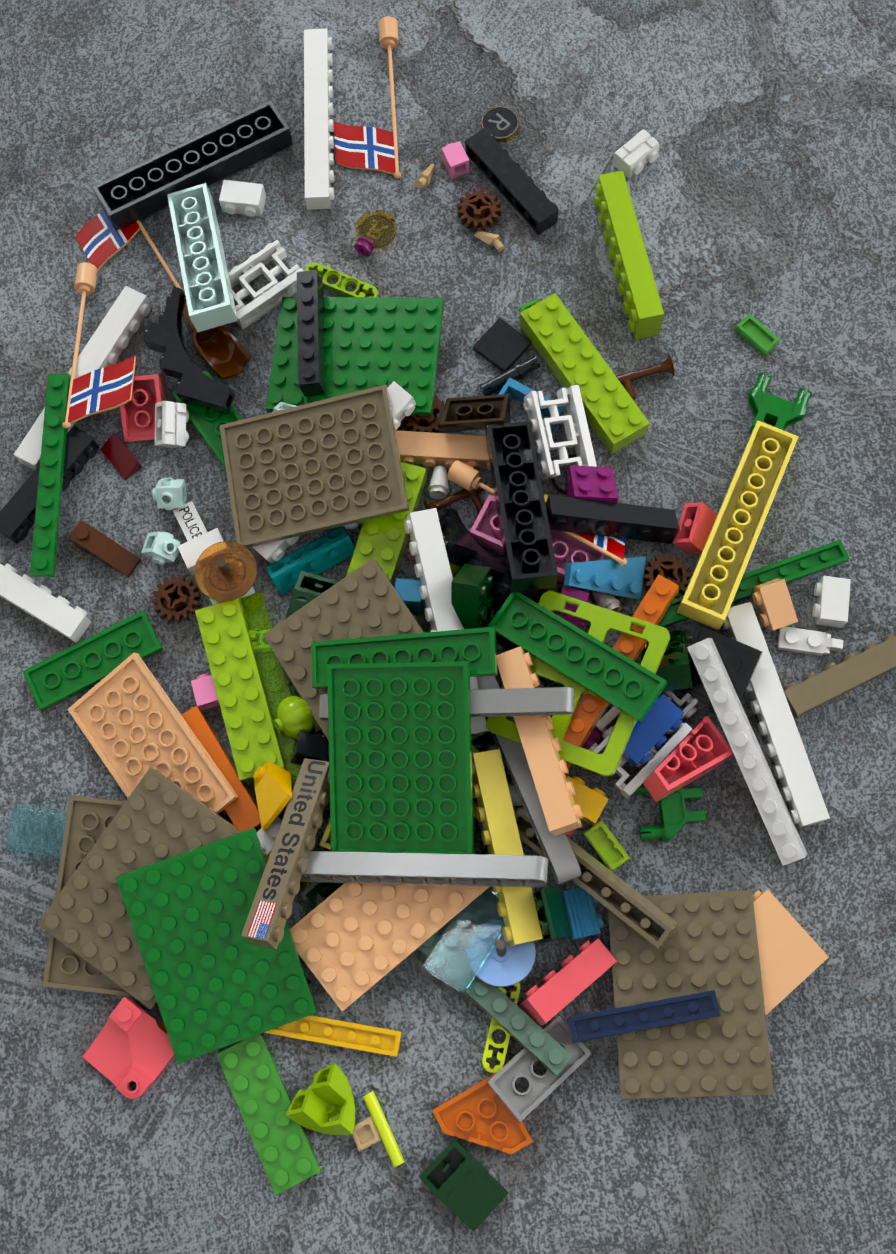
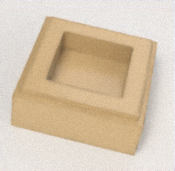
M372 1117L355 1124L352 1136L359 1152L382 1140Z

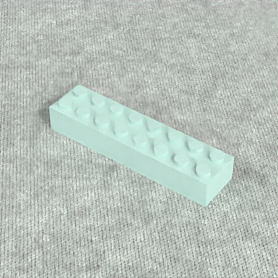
M204 183L167 194L187 307L193 325L197 332L238 321L214 200L207 184Z

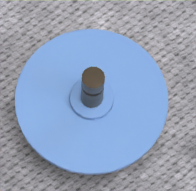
M502 919L490 921L482 925L472 936L468 947L469 964L475 975L483 982L497 987H507L522 981L530 973L536 956L534 942L509 947L508 941L506 942L503 937L502 929L505 925Z

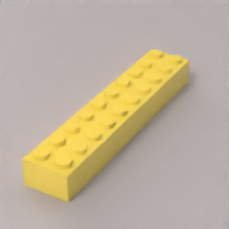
M757 420L676 613L719 630L721 628L799 436Z

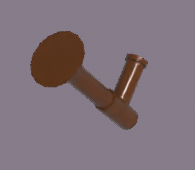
M668 354V358L658 365L637 371L634 370L617 375L616 377L634 400L636 395L634 394L631 381L661 372H669L674 376L675 372L672 359Z
M478 487L472 491L462 489L453 495L435 502H428L424 499V507L426 510L436 508L438 511L461 499L471 497L477 512L480 513L484 504L478 493L483 491V488Z

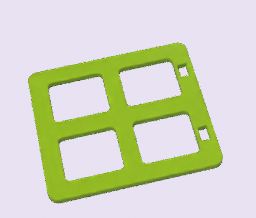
M547 591L542 594L539 605L553 613L559 612L590 622L591 627L588 634L603 643L608 632L611 630L649 642L640 665L656 674L670 641V633L666 628L553 591ZM570 603L579 606L576 613L566 610V604ZM632 624L645 628L643 633L639 634L630 631ZM531 655L534 664L530 666L532 673L562 684L564 687L574 689V712L582 694L587 693L598 697ZM621 711L604 753L598 754L564 741V736L573 714L552 716L554 729L551 732L553 738L557 737L560 743L561 751H558L560 759L606 777L616 772L637 721ZM508 716L488 717L486 727L490 733L522 745L516 723L507 719Z

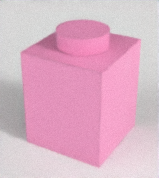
M460 141L450 143L441 148L442 161L451 179L470 172L469 158Z
M202 674L191 681L196 704L200 710L204 711L220 706L212 675Z

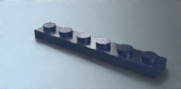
M715 990L568 1018L573 1043L721 1015Z

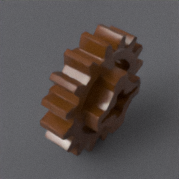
M474 188L472 194L468 191L465 192V197H460V203L457 204L458 218H461V224L467 223V229L473 226L476 232L478 228H482L485 231V226L493 228V222L498 223V216H501V203L497 201V195L491 196L490 190L484 193L483 188H481L480 192H477Z
M434 396L432 416L413 415L412 419L411 416H405L403 424H407L406 430L440 433L439 428L444 410V401L438 402V396ZM439 413V418H438L437 421H435V418L437 417V414Z
M665 553L663 558L656 555L655 561L650 559L648 562L649 567L644 569L646 575L643 576V581L648 582L645 585V589H650L653 584V573L655 577L658 574L663 577L669 575L671 578L667 579L679 585L678 594L675 598L680 597V593L684 595L685 587L688 586L689 579L692 577V573H687L690 566H683L684 559L676 560V554L672 558H669L668 553ZM678 572H680L682 581H680L681 579L678 577Z
M172 575L171 581L164 578V585L157 584L159 591H153V595L157 598L153 599L152 603L156 605L154 610L160 613L159 616L163 620L167 617L169 623H172L174 619L181 623L183 617L187 621L190 620V613L196 615L194 607H200L199 602L196 600L201 599V595L197 593L199 589L196 585L193 586L194 583L191 579L186 581L185 577L181 575L179 580H177L176 576ZM185 589L189 590L190 597L186 595ZM163 601H165L166 603H168V604H167L168 610H166V609L164 608V606H163Z

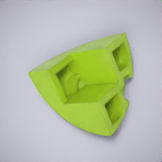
M334 1063L313 1075V1083L307 1090L300 1089L297 1092L285 1116L295 1123L316 1132L329 1135H352L355 1126L354 1097L345 1074Z

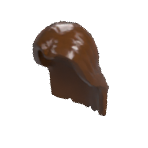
M218 326L201 332H197L196 328H194L192 331V342L198 355L217 376L226 380L244 372V367L250 361L251 356L225 327Z

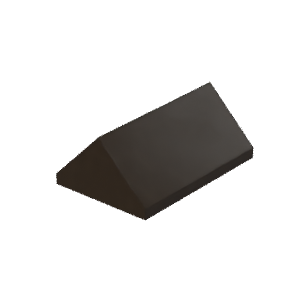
M510 395L447 398L440 428L447 432L487 430V425L511 423Z

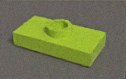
M602 820L583 833V836L599 858L612 872L630 859Z

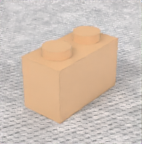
M774 579L752 587L754 591L752 598L755 605L759 607L761 613L759 620L765 629L774 631L798 622L785 579Z

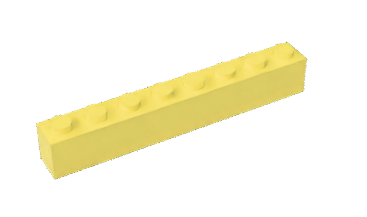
M500 749L473 753V798H477L478 807L476 813L478 821H482L484 830L481 833L484 845H487L488 855H524ZM492 886L494 892L498 893L499 902L497 903L499 916L503 917L504 920L503 937L506 942L508 941L509 947L543 939L532 888Z

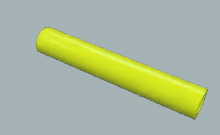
M374 1091L362 1097L393 1167H397L404 1163L405 1160Z

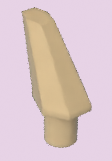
M431 164L415 182L417 188L425 189L429 185L435 170L434 164Z
M479 231L474 235L490 247L494 246L498 252H501L505 247L500 241L501 237L497 234Z

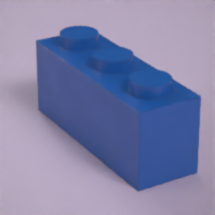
M662 694L643 721L635 723L622 757L634 768L639 763L643 766L652 756L649 753L655 746L659 749L668 739L664 735L670 729L674 732L683 723L680 718L684 712Z

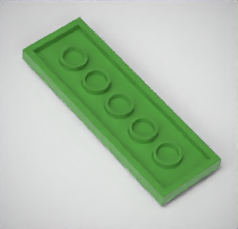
M263 1034L247 1038L216 1054L275 1195L321 1172L322 1169L303 1126L285 1116L292 1101Z

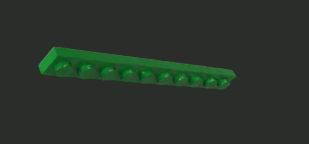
M69 373L48 374L30 569L32 577H55L67 429L62 426V423L65 422L71 379Z
M841 539L743 574L732 603L751 597L754 593L752 587L768 581L785 579L787 584L848 562L850 558ZM683 596L673 600L658 626L665 628L690 619L676 613Z

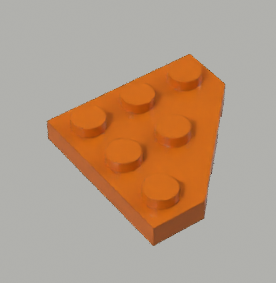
M496 1073L432 1109L443 1133L494 1148L511 1155L533 1142L523 1121L519 1123L487 1085L486 1082Z

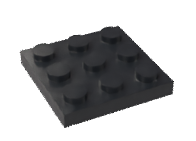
M698 625L689 646L707 638L713 639L741 702L763 651ZM690 655L692 688L680 689L679 691L686 694L689 693L691 696L712 705Z

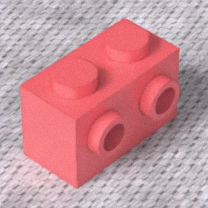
M703 502L685 503L679 521V531L673 543L687 554H701L717 514Z

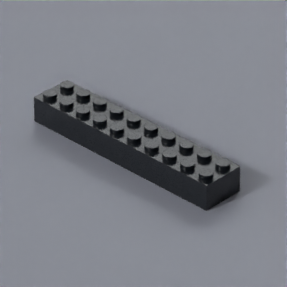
M269 101L92 186L100 206L117 231L168 206L167 194L204 183L209 186L293 145L290 128L272 101Z

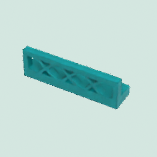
M340 526L267 566L265 569L280 595H283L295 587L301 571L318 575L352 556L355 547L349 535Z

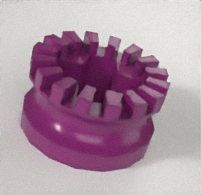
M360 236L358 242L354 245L355 250L364 256H370L371 250L375 247L373 241L367 240V237L365 238L364 236Z

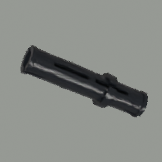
M534 355L520 364L516 363L513 365V368L480 384V389H483L481 392L484 396H488L502 388L509 377L514 380L525 378L526 374L541 367L540 363H537V357Z

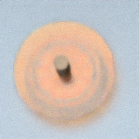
M223 541L211 545L202 552L195 565V580L199 589L206 596L217 601H232L241 598L252 588L257 577V564L253 554L245 546L232 541Z

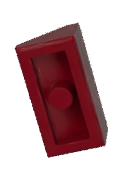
M115 433L108 438L100 449L125 480L142 468L138 460Z

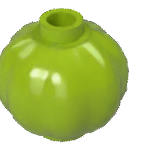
M289 696L283 699L277 708V719H274V725L278 732L283 731L286 735L295 739L298 738L300 730L311 733L316 723L307 702L300 696Z

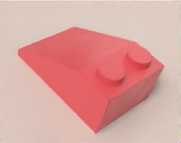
M164 374L134 376L132 399L120 406L124 442L155 439V403L167 401Z

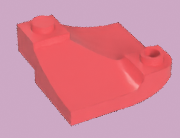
M124 997L109 1015L105 1026L82 1057L109 1079L125 1097L135 1099L141 1097L149 1090L175 1055L168 1034L163 1032L156 1024V1021L159 1019L151 1012L143 1009L130 997ZM132 1081L137 1085L134 1091L129 1087Z

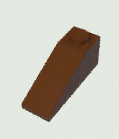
M81 520L68 537L77 548L127 577H130L141 561L140 558Z

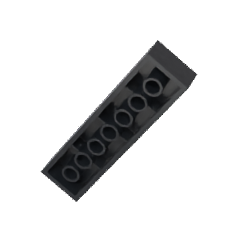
M531 421L487 425L486 444L510 592L556 588L558 571Z

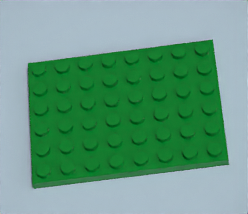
M282 297L265 408L267 412H273L274 407L280 402L300 406L385 384L388 388L394 381L408 392L416 402L415 409L409 416H432L444 311L443 298L323 297L325 395L305 397L298 386L297 297Z
M469 661L327 664L331 852L474 854Z
M255 827L115 877L177 1064L317 1013V1008L287 921L284 926L283 939L279 942L277 950L250 945L241 937L267 864Z

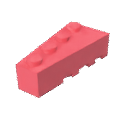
M706 716L650 774L643 784L654 800L658 802L723 765L734 753L709 717Z
M599 938L593 943L590 940L586 941L578 948L581 953L575 958L571 954L560 963L563 966L561 970L556 973L553 969L543 978L545 983L538 988L537 985H534L525 993L527 998L518 1007L540 1027L553 1018L617 962Z

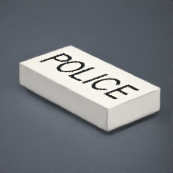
M192 501L186 503L184 508L172 510L187 541L207 533Z

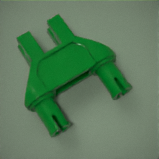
M765 372L759 373L754 387L749 389L747 393L748 403L755 418L750 428V433H752L757 420L783 430L807 416L808 410L806 406L812 396L811 390L808 389L805 396H803L806 388H800L794 403L766 393L772 377L770 374H767L765 381H763Z
M642 783L634 793L635 795L647 794L649 791ZM681 788L658 801L661 823L656 826H639L641 842L661 839L664 843H668L685 824L704 822L706 820L705 810L686 812L685 801L700 800L703 797L702 788Z

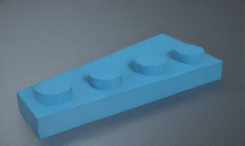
M646 556L625 558L627 560L625 566H620L621 563L613 559L566 563L564 586L641 600Z

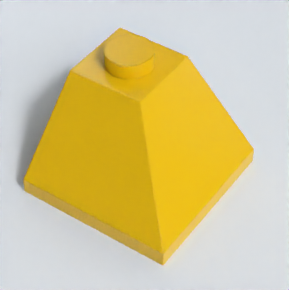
M269 760L263 766H259L253 776L255 779V794L261 828L264 831H267L292 798L291 772Z

